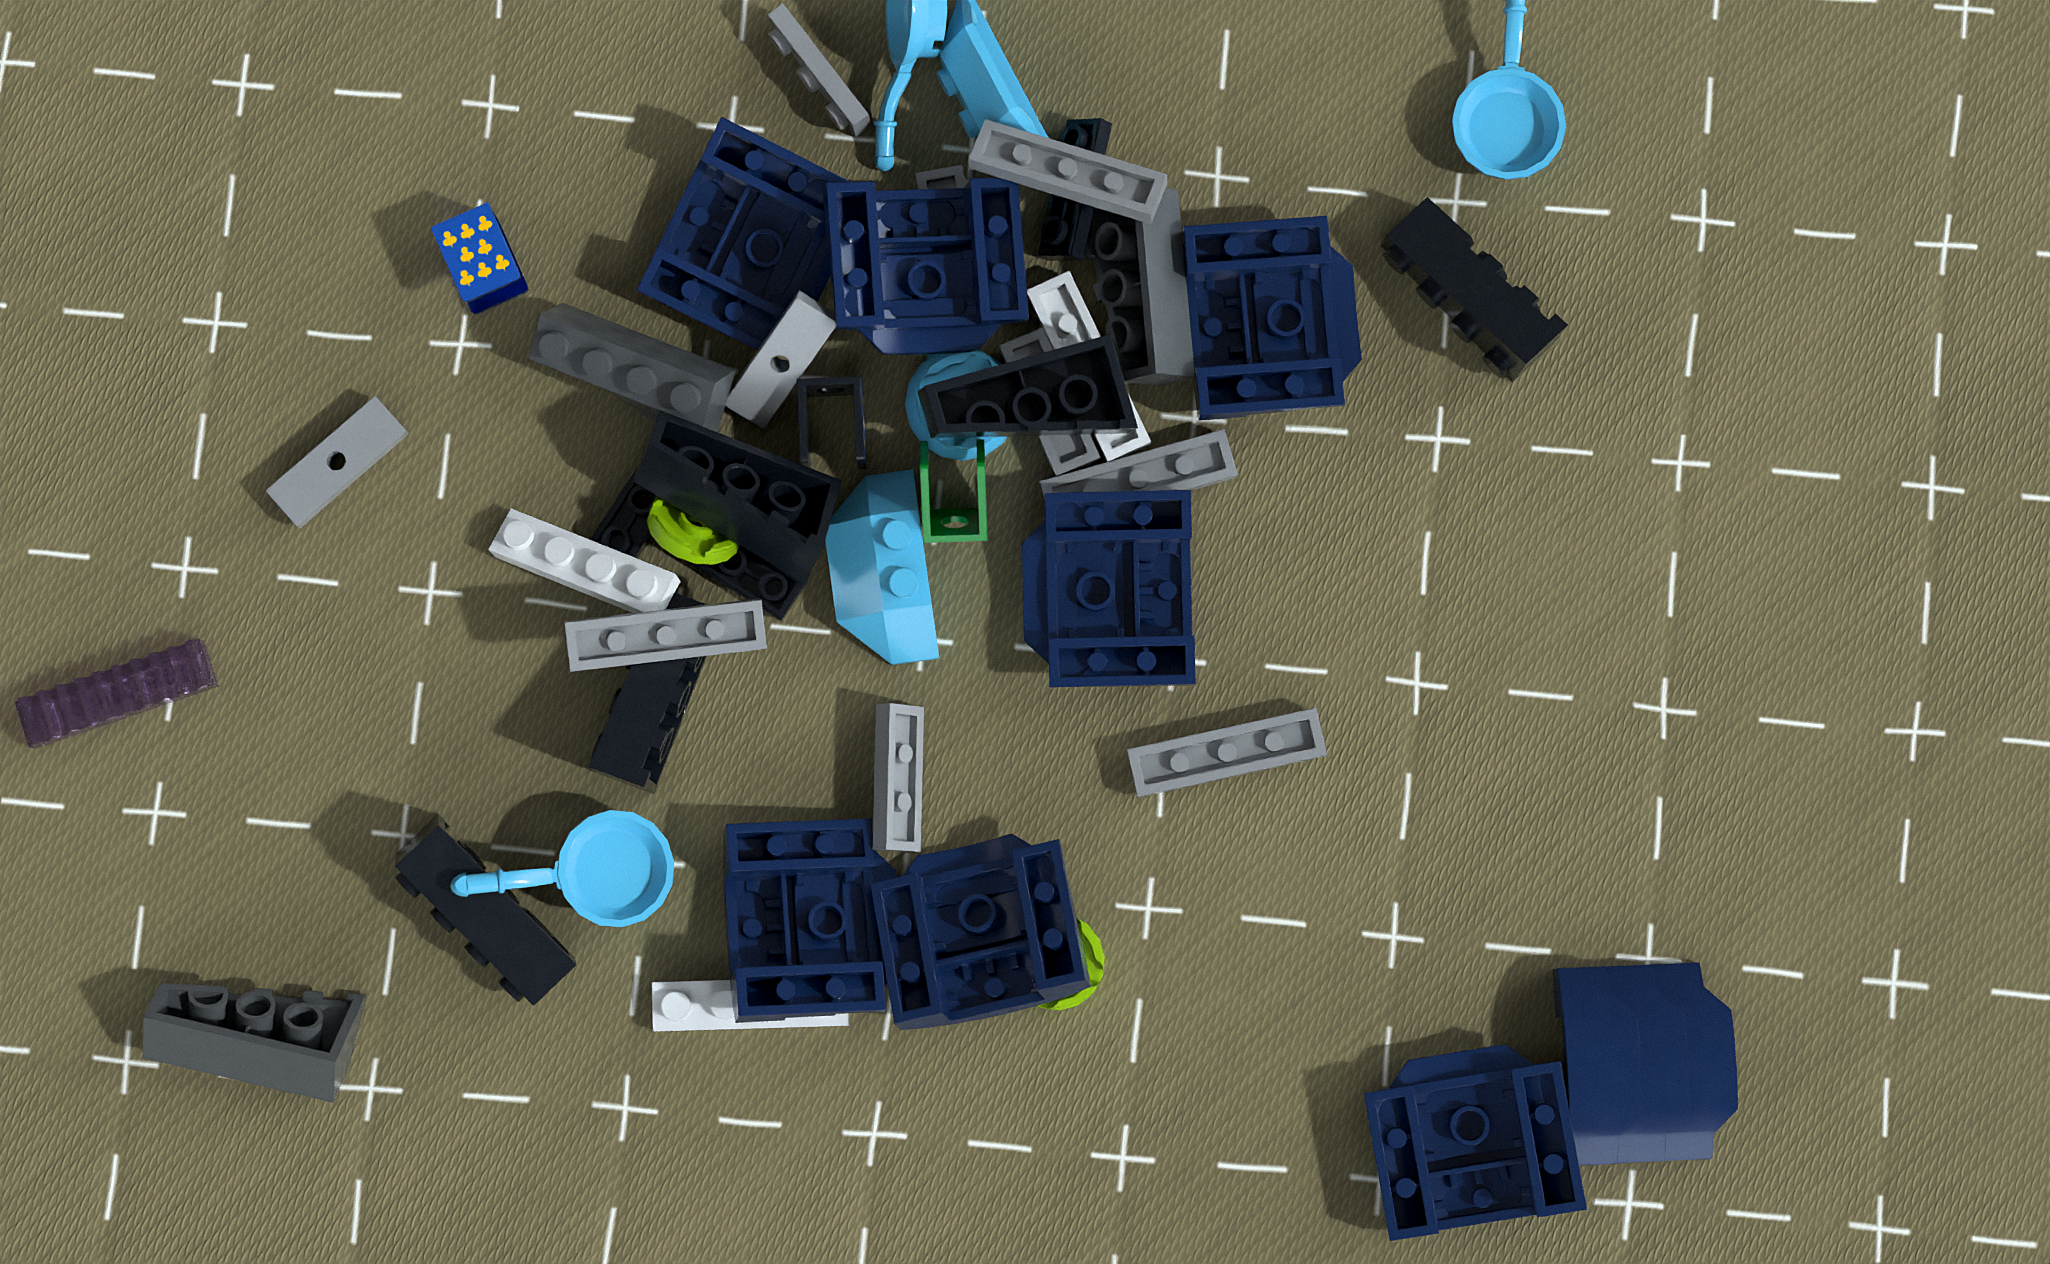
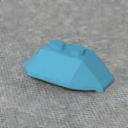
M957 0L940 51V65L942 69L937 71L936 74L948 97L956 95L963 108V111L958 113V117L968 137L971 139L978 136L985 119L1048 138L976 0Z
M911 469L865 476L832 516L825 539L836 622L891 665L939 659L914 471Z

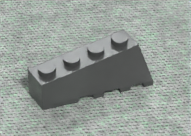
M1165 189L1151 224L1094 207L1084 256L1085 259L1092 260L1098 279V282L1093 285L1097 301L1105 304L1109 317L1105 329L1107 335L1111 334L1125 383L1163 386L1194 378L1195 371L1178 190Z
M561 303L540 314L528 358L607 389L653 422L656 421L661 410L715 432L719 431L736 371L565 303Z
M160 983L143 1016V1058L333 1103L349 1068L366 1001V994L348 993L347 1000L323 999V992L303 991V997L272 996L273 989L253 988V992L245 994H228L225 986Z

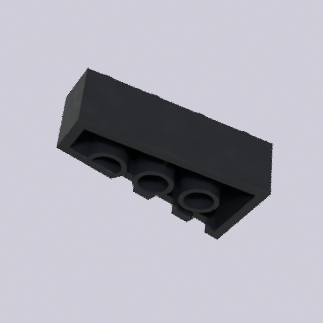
M1427 197L1385 236L1381 245L1386 251L1383 253V257L1397 273L1403 275L1406 272L1419 285L1416 291L1425 303L1433 309L1439 306L1452 319L1449 325L1460 339L1466 343L1473 341L1485 353L1482 359L1495 375L1500 378L1506 375L1513 382L1555 343L1568 324L1556 313L1548 320L1541 313L1537 305L1539 298L1525 285L1522 288L1518 286L1512 287L1506 282L1508 278L1503 265L1491 254L1481 251L1477 255L1470 249L1474 245L1472 237Z
M1111 334L925 385L917 392L930 438L1125 434L1138 428Z
M661 410L643 449L633 479L635 483L804 584L824 547L842 481Z
M674 593L666 609L707 604ZM707 656L627 665L626 669L629 670L623 687L618 688L609 709V720L595 744L589 768L603 776L654 794Z
M437 814L396 853L395 867L400 871L395 876L396 880L414 898L422 893L435 906L430 911V914L446 931L451 933L457 928L469 940L464 946L467 952L484 968L491 963L503 975L498 982L517 1002H520L525 997L534 1006L577 965L575 957L530 910L524 911L518 905L520 901L511 890H505L504 893L497 891L469 894L468 897H462L452 892L450 884L454 877L466 873V875L487 873L485 871L486 866L466 843L460 840L456 842L446 832L450 826Z

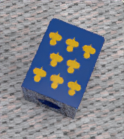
M488 202L431 227L460 296L465 303H468L473 314L482 313L528 292L529 287L497 215Z

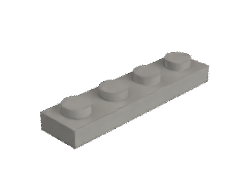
M985 119L968 158L969 169L1148 224L1152 223L1167 186V174L987 119Z
M1225 429L1042 480L1040 481V488L1044 501L1045 493L1192 491L1237 478L1238 473Z
M760 598L564 621L570 672L767 649L762 600Z
M1313 708L1127 749V756L1136 796L1140 798L1327 756L1317 709Z

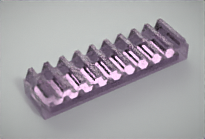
M197 639L185 641L180 646L167 647L162 652L149 653L144 658L129 660L124 665L111 666L106 671L93 672L89 677L76 678L68 684L55 685L50 690H40L33 696L20 697L15 701V705L29 748L37 749L219 687L205 642Z

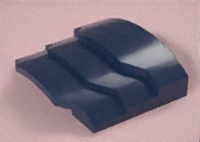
M721 117L636 291L758 350L799 290L817 302L819 301L831 276L823 189L826 183L850 181Z
M970 178L964 188L875 191V181L826 183L823 189L836 329L858 330L882 355H925L978 351L1000 325L1028 321L1029 313L1018 183L1002 178Z
M1315 216L1184 226L1182 240L1195 371L1193 384L1198 421L1240 418L1251 414L1344 406L1343 381L1361 362L1362 356L1357 321L1353 265L1330 246L1328 217Z
M1191 490L1045 493V520L1022 543L1024 642L1049 664V688L1194 686L1196 684L1195 635L1192 633L1190 541L1192 539Z
M872 818L726 824L723 831L724 900L728 964L735 1023L784 1021L786 1018L835 1016L836 1014L886 1011L885 986L887 979L870 883L896 878V870L875 850H872Z
M1011 833L964 847L918 855L903 876L870 883L893 1020L900 1030L938 1027L999 1016L1045 1004L1091 987L1083 941L1079 935L1072 893L1069 888L1062 846L1059 839L1030 845Z
M1700 962L1553 969L1555 1018L1562 1019L1566 1096L1579 1165L1712 1159L1714 1133L1738 1110L1737 1064L1732 1010L1704 987Z
M1506 1044L1410 1059L1403 1066L1388 1089L1364 1093L1390 1241L1439 1234V1230L1533 1215L1545 1217L1587 1210L1560 1061L1534 1065Z

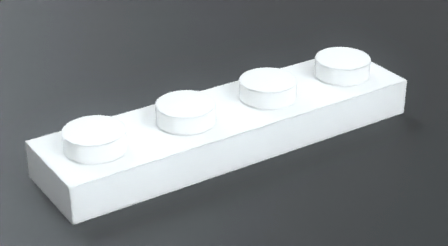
M1070 271L1027 290V298L1041 327L1044 328L1053 350L1101 337ZM1131 398L1130 402L1137 422V429L1125 434H1093L1106 462L1123 458L1151 445V440Z
M510 509L488 549L498 559L632 613L666 609L681 582L675 573L514 509Z
M730 980L652 982L653 1031L849 1026V1013L836 1014L835 1016L786 1018L784 1021L735 1023Z

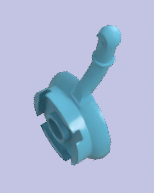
M886 0L887 46L896 72H894L886 88L878 120H874V126H876L874 164L880 171L886 172L894 164V129L897 126V122L894 121V115L900 97L911 78L910 72L916 59H934L941 51L938 49V46H933L934 41H944L947 0Z
M1506 0V6L1503 8V12L1506 14L1503 66H1498L1497 70L1488 71L1471 81L1458 97L1452 117L1455 143L1465 160L1482 174L1504 180L1529 177L1547 167L1561 149L1566 130L1563 104L1553 88L1534 73L1525 71L1523 67H1518L1522 44L1523 18L1527 13L1525 0Z
M982 350L926 355L927 360L919 365L908 383L905 400L909 426L919 441H928V449L940 457L960 461L977 458L976 439H984L985 456L1002 445L1007 437L930 438L917 393L925 385L994 367L1002 363Z
M609 810L587 817L570 831L559 852V860L555 861L554 869L538 868L511 871L497 869L496 872L469 875L463 873L453 878L450 888L456 895L468 897L469 894L497 891L504 893L505 890L548 885L556 882L557 888L562 889L564 898L578 915L600 926L625 927L644 921L662 906L673 884L674 859L668 840L654 823L634 812Z

